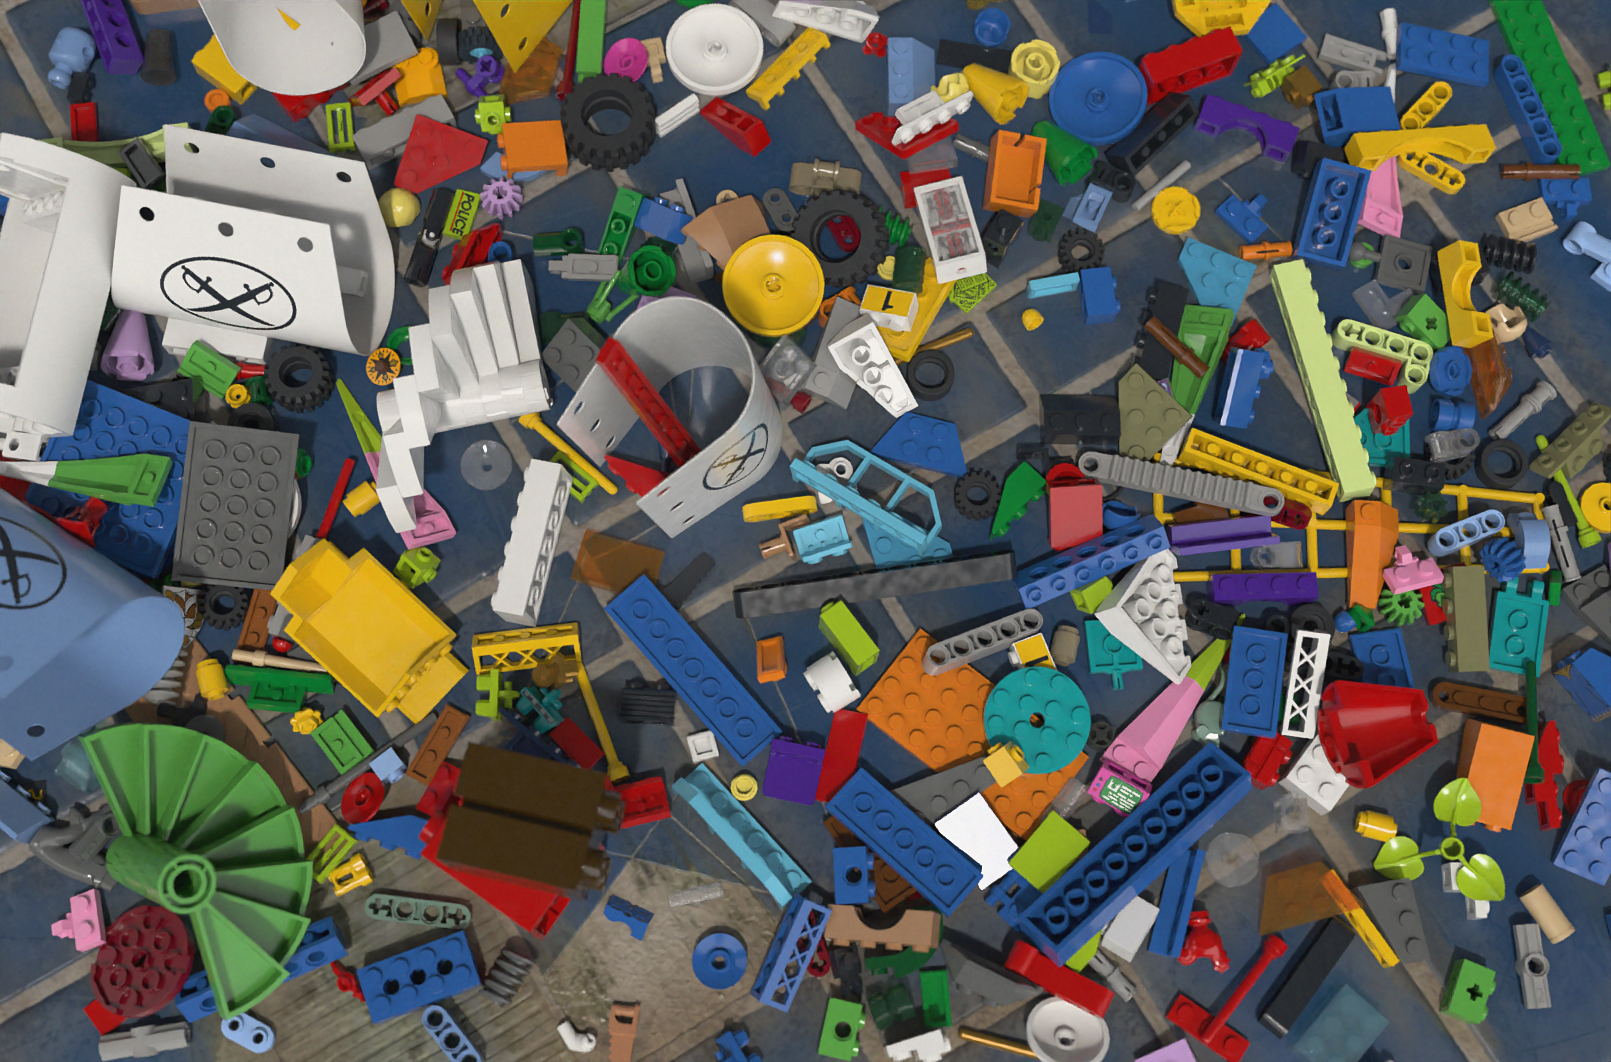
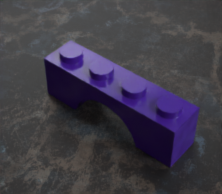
M1208 94L1193 130L1217 138L1221 133L1229 129L1245 130L1258 140L1263 156L1285 163L1292 151L1300 128L1293 126L1290 122L1274 119L1266 113H1258L1244 105L1234 104L1220 96Z
M1316 572L1212 575L1206 582L1207 600L1229 607L1259 601H1274L1284 605L1312 604L1319 598Z

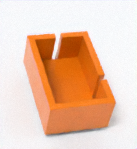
M998 130L991 138L982 209L1000 212L1001 209H1004L1013 215L1030 218L1038 211L1040 188L1037 187L1041 185L1046 139L1024 135L1016 147L1013 145L1020 139L1019 133Z

